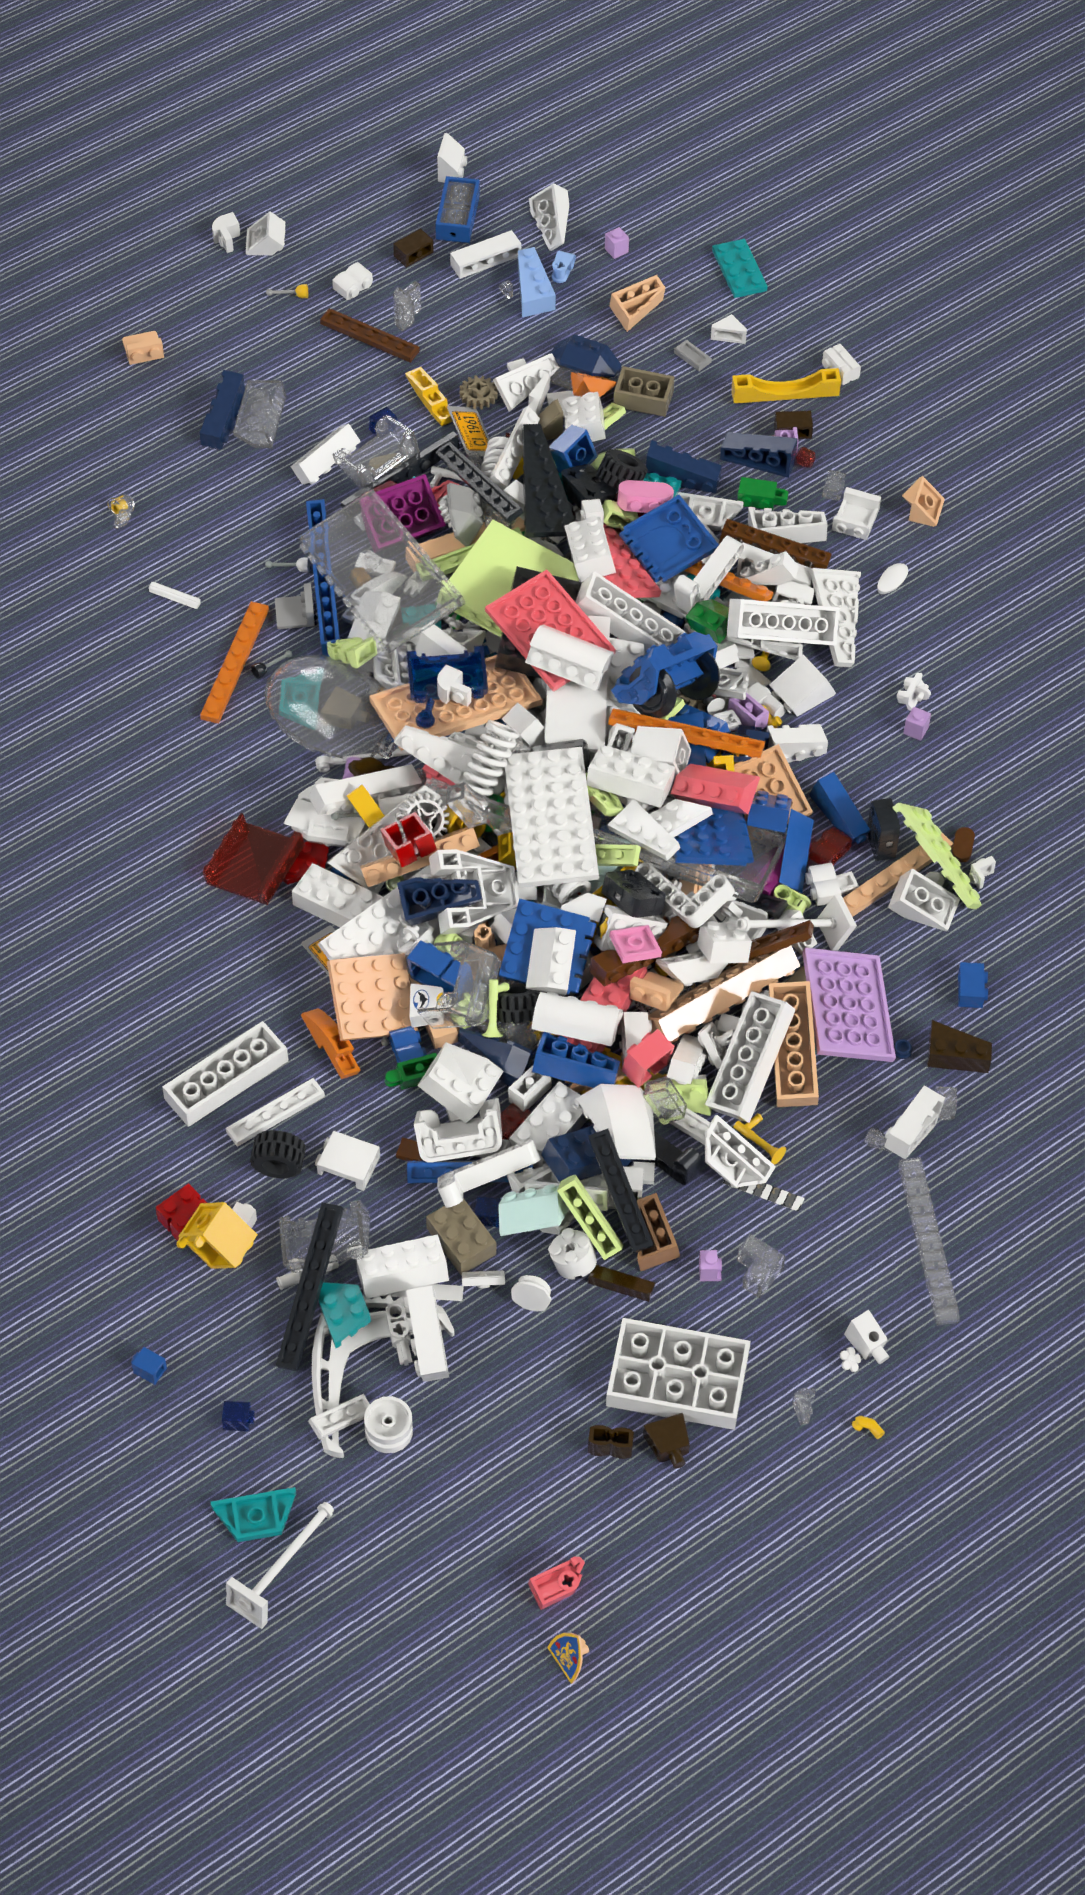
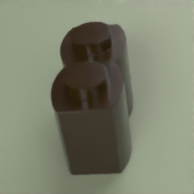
M604 1425L591 1426L588 1453L595 1456L611 1455L619 1459L632 1457L634 1431L622 1427L611 1429Z

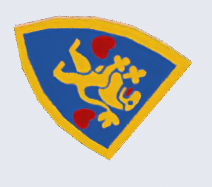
M562 1633L555 1636L547 1648L570 1683L573 1684L581 1670L582 1655L588 1653L589 1648L580 1635Z

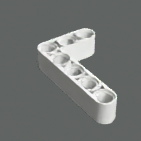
M726 536L694 580L684 575L679 576L674 585L677 607L688 613L697 602L708 600L741 556L744 544L730 536Z
M641 863L635 869V871L642 874V876L666 894L664 904L692 928H698L703 925L734 894L733 886L723 874L715 875L690 899L649 863Z
M527 1140L443 1174L438 1178L437 1189L445 1207H452L463 1201V1192L540 1161L541 1158L534 1141Z

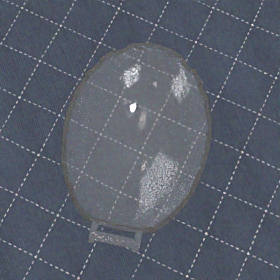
M308 654L286 661L269 677L265 686L264 697L271 718L276 720L278 727L288 737L313 752L315 750L320 751L329 758L331 756L342 758V762H346V759L349 757L361 759L365 757L374 758L376 754L389 759L392 753L399 748L394 742L386 747L394 739L369 700L370 695L387 689L365 668L361 666L354 668L351 664L342 663V660H333L329 655Z

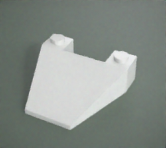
M457 849L437 850L429 857L432 876H450L451 880H478L483 899L464 908H447L438 914L441 934H459L494 918L501 911L506 912L517 907L519 893L514 866Z

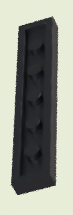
M608 1128L588 1135L633 1254L653 1247L654 1244Z

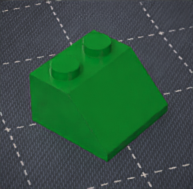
M713 599L697 602L686 615L690 629L704 635L709 634L713 641L720 644L727 636L729 607Z

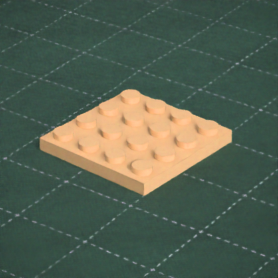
M779 744L763 751L761 758L754 757L750 760L734 764V772L760 777L756 792L761 790L768 792L770 795H786L792 799L790 811L793 809L805 816L813 814ZM744 814V815H745V820H746V825H747V820H748V815H749V814ZM747 826L750 843L773 832V830Z
M405 953L327 961L340 1041L386 1037L390 1035L389 1031L411 1026V986Z

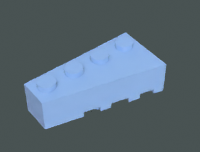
M535 247L519 250L518 274L522 317L555 310L556 295Z

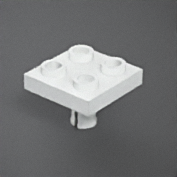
M710 1022L698 1032V1041L702 1047L706 1048L710 1063L719 1069L727 1051L726 1046L730 1044L731 1036H733L735 1029L719 1035L714 1023Z

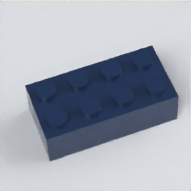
M594 1126L548 1139L541 1156L559 1182L572 1175H576L581 1181L602 1174L588 1135L596 1133L593 1128ZM620 1159L624 1167L629 1166L632 1159Z

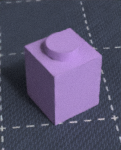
M620 227L605 233V250L614 259L628 253L629 237Z
M913 707L906 718L903 734L921 741L929 728L931 713Z

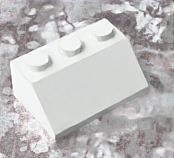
M557 927L534 929L526 989L566 995L576 930Z

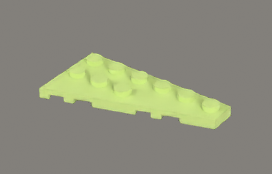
M897 803L893 806L896 813L901 812L906 818L903 821L905 825L917 833L915 835L916 840L934 863L937 861L943 868L941 873L945 878L947 877L954 883L953 889L967 908H979L982 905L979 900V894L976 890L972 889L969 884V877L962 872L960 862L951 854L950 845L942 839L941 830L932 822L930 812L927 809Z

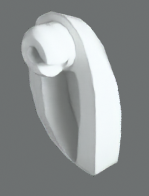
M902 563L893 564L888 567L879 579L877 585L878 593L887 594L896 590L906 579L908 567Z

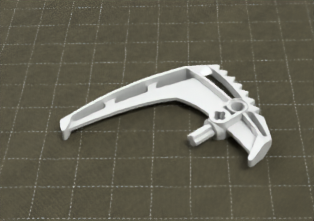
M388 1295L385 1299H381L380 1296L373 1299H365V1296H363L367 1308H386V1311L370 1313L371 1322L365 1327L360 1328L354 1336H347L342 1340L340 1347L335 1348L332 1340L329 1361L322 1358L325 1334L330 1332L324 1316L321 1314L312 1351V1386L316 1415L339 1405L344 1368L349 1354L355 1349L369 1342L390 1337L392 1346L397 1349L400 1365L404 1364V1366L409 1365L408 1363L413 1362L409 1347L411 1337L407 1318L411 1316L405 1310L403 1297L393 1301L391 1295ZM437 1305L441 1330H445L453 1337L454 1328L444 1309ZM393 1314H400L398 1317H392ZM322 1369L329 1371V1401H325L321 1394ZM339 1431L332 1434V1441L328 1436L321 1439L325 1453L333 1457L344 1458L343 1450L339 1447Z

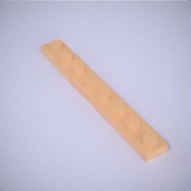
M942 833V834H941L942 839H943L944 841H946V842L950 845V847H951V849H952V848H953V842L950 841V840ZM921 845L843 897L852 917L894 889L898 884L900 876L912 868L918 872L933 862Z

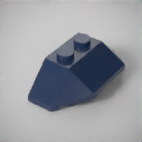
M575 334L558 342L550 352L559 365L591 376L615 377L622 366L607 345Z

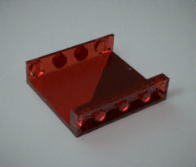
M240 813L238 818L233 821L229 832L224 835L219 848L214 851L210 862L203 869L206 884L268 905L305 846L302 834L294 831L290 838L246 823L244 814Z

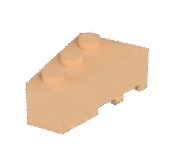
M655 275L612 293L610 308L627 332L663 301L665 286L659 277Z

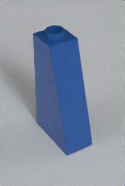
M835 772L818 779L809 793L812 800L849 845L855 842L860 844L865 841L870 829Z

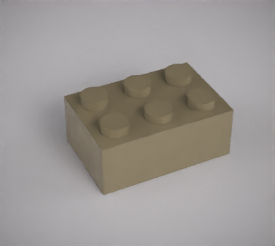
M623 366L614 390V403L625 407V409L666 417L674 392L675 376Z
M464 1198L462 1202L448 1208L443 1206L426 1216L427 1230L432 1236L438 1235L443 1252L460 1275L496 1255V1241Z

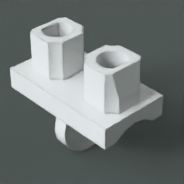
M916 673L914 678L906 677L904 688L907 691L899 690L897 693L898 703L906 704L908 710H912L918 701L929 699L931 695L928 689L929 686L922 681V673Z
M415 925L412 928L406 926L403 929L405 935L403 941L406 943L398 950L399 953L409 955L420 940L434 945L433 927L424 928Z

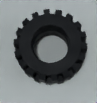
M610 449L606 451L597 473L605 483L618 490L619 484L623 481H643L648 469L641 460L632 454Z
M510 984L508 991L498 993L497 1021L510 1024L533 1021L536 1002L542 991L526 989V984Z
M263 1131L254 1138L250 1158L251 1166L260 1174L272 1178L287 1179L295 1177L302 1171L306 1145L299 1137L288 1132Z

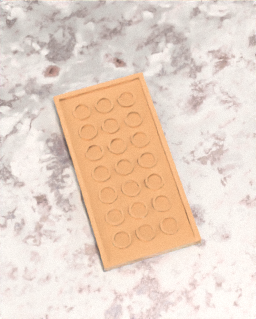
M497 655L455 668L463 672V685L471 688V703L468 707L453 700L445 704L439 699L437 694L438 674L369 696L370 703L393 739L396 738L405 725L427 731L434 736L445 737L454 732L464 731L485 724L488 720L494 721L503 718L517 703L526 710L542 705V698L525 674L495 667Z

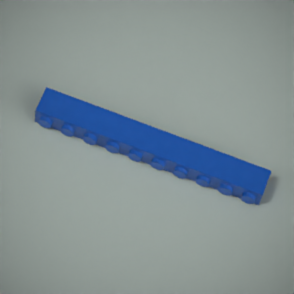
M322 499L306 501L322 655L323 658H331L328 655L327 642L335 643L336 640H340L327 516L325 501Z

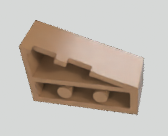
M657 1193L638 1199L637 1204L654 1244L653 1247L638 1252L637 1257L640 1271H644L679 1258L680 1253Z

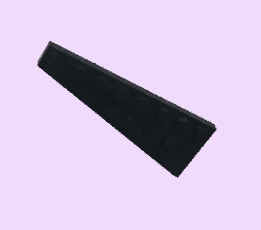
M523 424L524 536L526 538L567 536L564 526L575 522L542 426L541 424Z

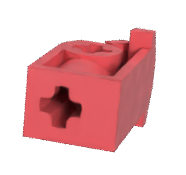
M573 1557L554 1568L530 1578L528 1585L540 1610L575 1593L582 1578L580 1572L585 1564L581 1557ZM564 1579H565L567 1582L571 1581L570 1587H569L567 1584H566V1585H563V1584H562L563 1581H564Z

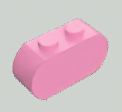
M626 480L619 484L617 505L624 511L648 513L672 499L674 490L666 483Z

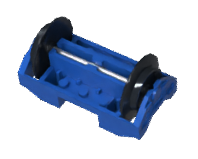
M685 632L677 638V643H672L667 647L665 644L660 646L653 645L646 650L647 654L645 656L642 655L633 661L635 664L632 667L628 666L621 671L623 675L616 680L615 686L611 691L619 703L633 704L634 708L642 715L662 718L668 715L674 708L677 698L676 690L679 689L684 696L692 700H704L711 697L718 689L720 673L715 660L718 646L709 634L704 635L698 632L690 634Z

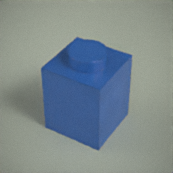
M145 1347L140 1352H137L131 1361L133 1373L154 1385L167 1369L166 1359Z

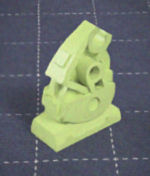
M373 636L365 640L354 637L338 639L335 643L327 642L328 655L333 660H342V663L351 664L354 668H359L377 655L376 640Z

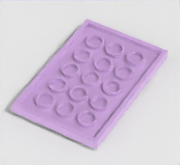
M805 948L802 954L806 981H810L813 1029L817 1055L893 1062L896 1055L880 956Z

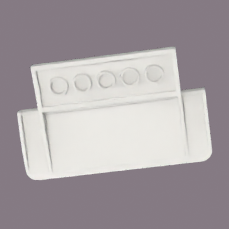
M588 616L613 645L616 652L613 655L608 671L604 672L597 691L573 681L568 682L554 692L547 685L544 741L546 744L583 739L588 744L589 753H597L600 745H605L609 729L613 727L608 725L613 708L640 714L633 704L619 703L611 689L614 688L616 680L623 675L621 671L628 666L632 667L635 664L633 662L635 659L642 655L644 656V644L610 638V617Z

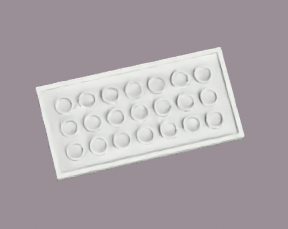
M582 747L511 754L510 757L506 758L505 773L519 888L599 880Z
M430 865L426 866L409 879L420 877V874H431ZM397 887L317 945L329 960L400 954L398 950L406 943L403 941L405 937L403 929L406 926L413 928L415 925L411 926L405 921ZM438 918L416 924L418 927L424 928L432 926L434 929L432 933L434 939L441 934ZM405 955V957H406V963H407V969H408V974H410L409 967H408V962H407V957H408V955Z

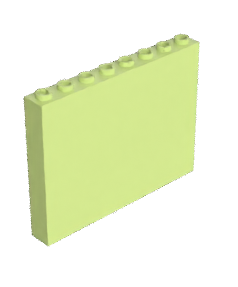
M492 520L440 591L437 603L501 637V629L485 612V606L510 592L517 566L538 572H543L547 569L554 576L578 582L579 578L573 562L503 524Z

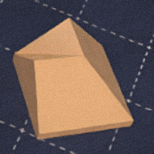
M921 476L902 497L911 505L909 521L934 527L937 526L945 499Z

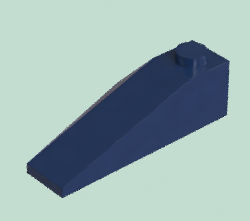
M415 877L397 883L405 921L411 926L436 919L438 914L447 908H464L483 900L478 880L424 879Z
M460 1028L459 1042L470 1052L489 1059L502 1069L503 1073L499 1079L510 1087L532 1066L533 1050L508 1040L507 1043L499 1042L498 1037L488 1039L479 1032Z

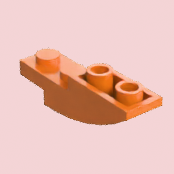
M319 1008L301 1014L318 1048L325 1049L340 1078L344 1079L357 1075L361 1070L352 1055L354 1048L349 1040L340 1041L337 1023Z

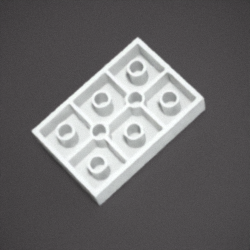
M623 1318L607 1391L606 1406L662 1417L683 1413L685 1421L735 1430L751 1341Z

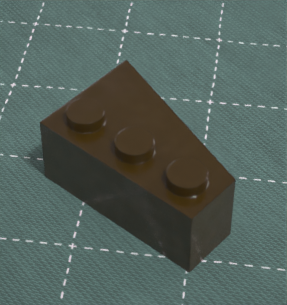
M932 1020L929 1032L927 1067L989 1073L992 1043Z

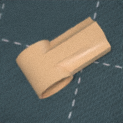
M485 924L478 925L477 929L474 930L476 951L495 947L494 933L492 934L491 928Z

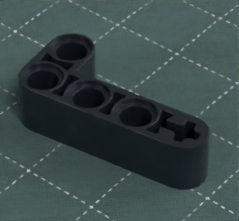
M654 1131L656 1158L649 1161L655 1163L657 1167L680 1184L687 1185L700 1171V1155L691 1147H687L682 1152Z

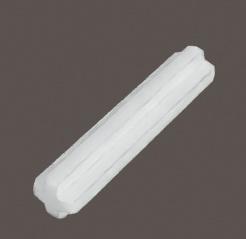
M151 582L149 585V592L195 609H198L201 604L199 598L156 582Z

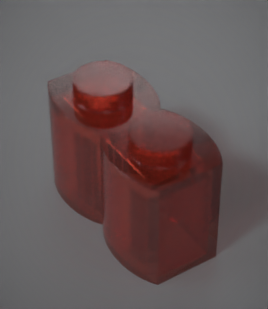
M832 827L830 830L827 829L823 832L820 840L814 841L811 844L809 858L818 865L832 863L834 866L850 850L853 839L836 827Z

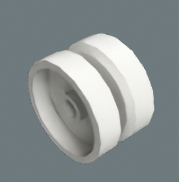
M393 1396L381 1397L374 1400L367 1407L364 1414L365 1436L370 1446L383 1453H395L404 1449L410 1443L413 1435L412 1412L404 1401Z

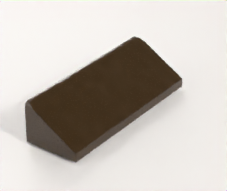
M599 1265L595 1266L588 1278V1284L647 1302L650 1301L656 1284L655 1282Z

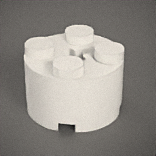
M566 1228L552 1241L548 1248L558 1273L566 1279H575V1277L580 1275L582 1277L587 1276L596 1266V1252L589 1237L582 1231Z

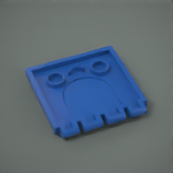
M680 494L627 524L619 534L634 556L638 558L644 569L648 571L654 582H659L660 580L662 582L667 581L713 554L719 546Z
M711 808L713 812L711 816L674 837L680 845V849L674 854L675 863L746 866L747 863L754 862L745 815L743 813Z
M519 898L498 977L526 984L534 929L557 927L576 930L566 995L569 996L570 992L578 994L582 979L574 976H583L587 962L586 959L579 957H588L592 941L585 939V937L593 938L597 924L590 922V917Z

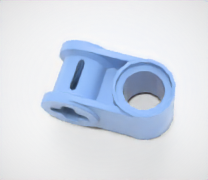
M558 250L552 264L554 269L552 280L554 282L563 283L567 280L575 264V254Z

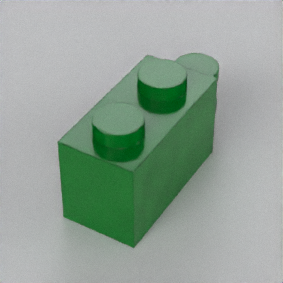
M741 477L737 501L744 502V507H755L763 510L764 508H772L773 510L774 505L785 506L787 504L789 492L785 489L777 488V482Z
M433 1053L397 1063L395 1070L386 1073L385 1085L388 1087L400 1085L401 1090L417 1086L437 1054Z

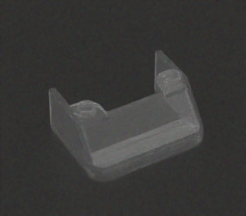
M463 940L435 943L434 946L439 951L447 952L454 958V961L461 962L454 991L441 995L437 1000L436 1007L418 1009L417 1013L432 1029L481 1025L486 1021L489 1013V979H497L501 963L500 958L492 951Z

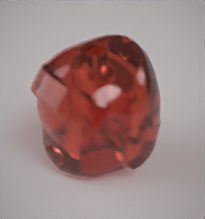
M806 447L800 448L796 456L797 463L807 468L813 466L816 458L815 452Z

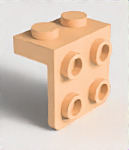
M156 331L126 336L122 339L130 365L164 358L162 340L158 338Z
M648 972L643 979L635 976L630 981V999L667 1012L684 989V984L657 973Z

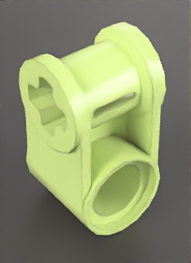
M778 885L774 890L773 897H783L781 899L788 902V906L784 911L787 909L800 910L803 915L805 909L811 906V901L807 896L796 892L786 885Z

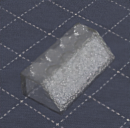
M282 380L247 381L233 431L234 436L254 448L273 447L287 396Z

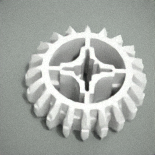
M417 792L416 798L412 794L409 795L411 802L407 799L403 800L406 807L399 806L403 813H397V817L404 818L408 816L412 809L419 817L421 815L426 816L427 819H425L426 822L424 824L430 830L434 840L436 839L435 836H443L440 833L441 830L447 831V828L443 827V825L449 824L448 820H444V817H448L449 813H443L447 806H440L443 802L442 799L436 801V795L434 794L430 797L428 792H425L423 796L421 792ZM427 802L434 807V810L425 812L419 803ZM437 815V823L432 830L431 821Z

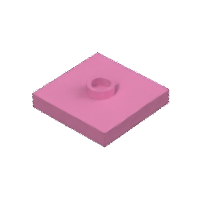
M649 925L610 931L609 937L622 963L661 957L662 951Z

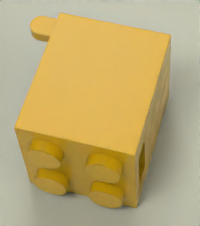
M225 1202L201 1203L178 1236L177 1247L184 1248L188 1245L211 1269L236 1268L243 1261V1256L247 1250L253 1246L258 1234Z

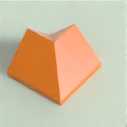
M571 372L574 396L582 397V395L588 392H598L599 397H601L616 386V381L605 377Z

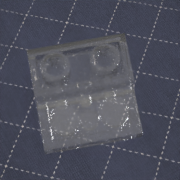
M416 281L404 290L397 287L393 294L394 322L401 331H404L414 323V314L421 310L420 284Z

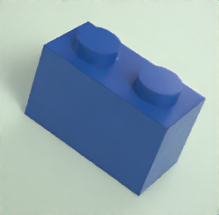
M960 962L958 970V1007L983 1008L984 1000H988V988H985V983L987 984L988 972L984 971V963Z

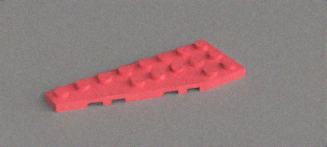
M604 523V531L616 573L602 577L634 598L660 597L661 590L614 528Z

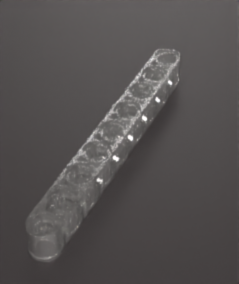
M920 1157L899 1159V1173L937 1326L959 1323V1310L922 1160Z

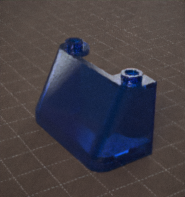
M474 646V651L468 653V650H464L463 654L426 656L425 653H422L421 657L416 655V651H406V671L410 699L415 701V703H424L426 700H439L437 677L445 665L463 672V685L471 688V697L474 699H481L488 693L484 646Z

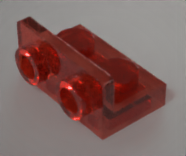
M512 1103L501 1112L502 1139L509 1140L512 1134L531 1114V1111L528 1109L523 1111Z

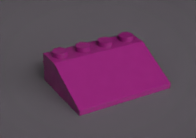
M426 474L358 498L367 536L375 554L440 531L446 526Z

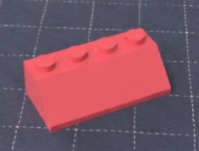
M690 763L676 775L670 794L678 800L749 814L760 777Z

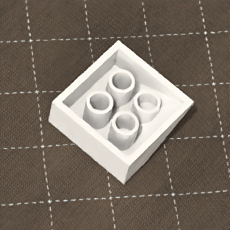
M446 1042L417 1086L467 1123L479 1112L502 1075L503 1070L485 1057Z

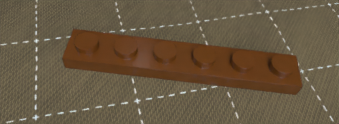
M329 308L320 318L321 325L410 363L420 352V347L333 309Z
M811 920L751 940L749 961L758 956L770 954L778 949L788 948L799 942H806L812 938L813 923ZM728 963L726 967H733L738 963Z

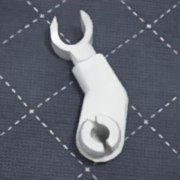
M541 537L529 538L541 546L552 550L554 553L564 556L556 545L546 540H541Z

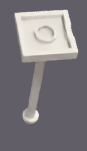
M834 895L817 919L749 920L748 917H741L736 922L738 930L747 932L749 928H788L811 920L814 927H820L831 951H838L857 925L841 895Z
M324 1502L317 1507L319 1512L252 1590L233 1577L226 1583V1605L263 1629L268 1621V1601L259 1595L325 1517L330 1518L333 1515L334 1509L329 1503Z

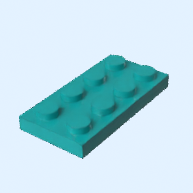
M745 239L712 246V252L734 298L767 291L768 286Z

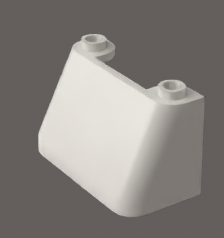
M499 1099L486 1100L480 1108V1117L473 1118L467 1123L461 1120L440 1124L439 1116L435 1111H417L414 1128L420 1157L426 1162H437L498 1151L502 1145Z

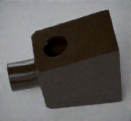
M683 1413L643 1425V1436L659 1462L671 1460L674 1469L681 1468L686 1464L683 1456L689 1453L690 1443Z

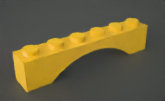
M838 368L820 369L807 377L786 382L766 381L750 374L732 376L731 392L733 403L839 396L841 378Z

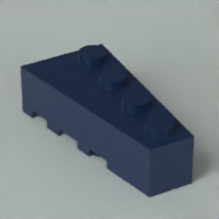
M223 370L221 374L223 382L217 385L216 399L212 398L210 413L206 414L200 430L201 445L219 450L222 449L224 443L228 442L229 433L233 431L235 421L240 417L241 408L243 405H246L248 398L245 394L244 374Z

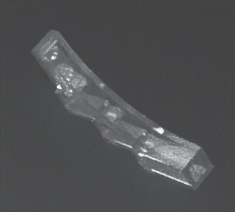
M465 782L447 787L446 803L468 828L487 823L497 836L512 832L509 805L484 797Z

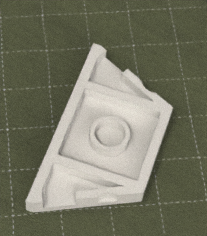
M678 492V495L680 494L696 516L699 515L710 530L722 531L726 519L732 520L743 509L744 502Z
M726 667L719 669L720 681L718 689L714 694L745 700L749 680L748 672Z
M674 799L649 815L674 838L711 816L713 812L711 807Z

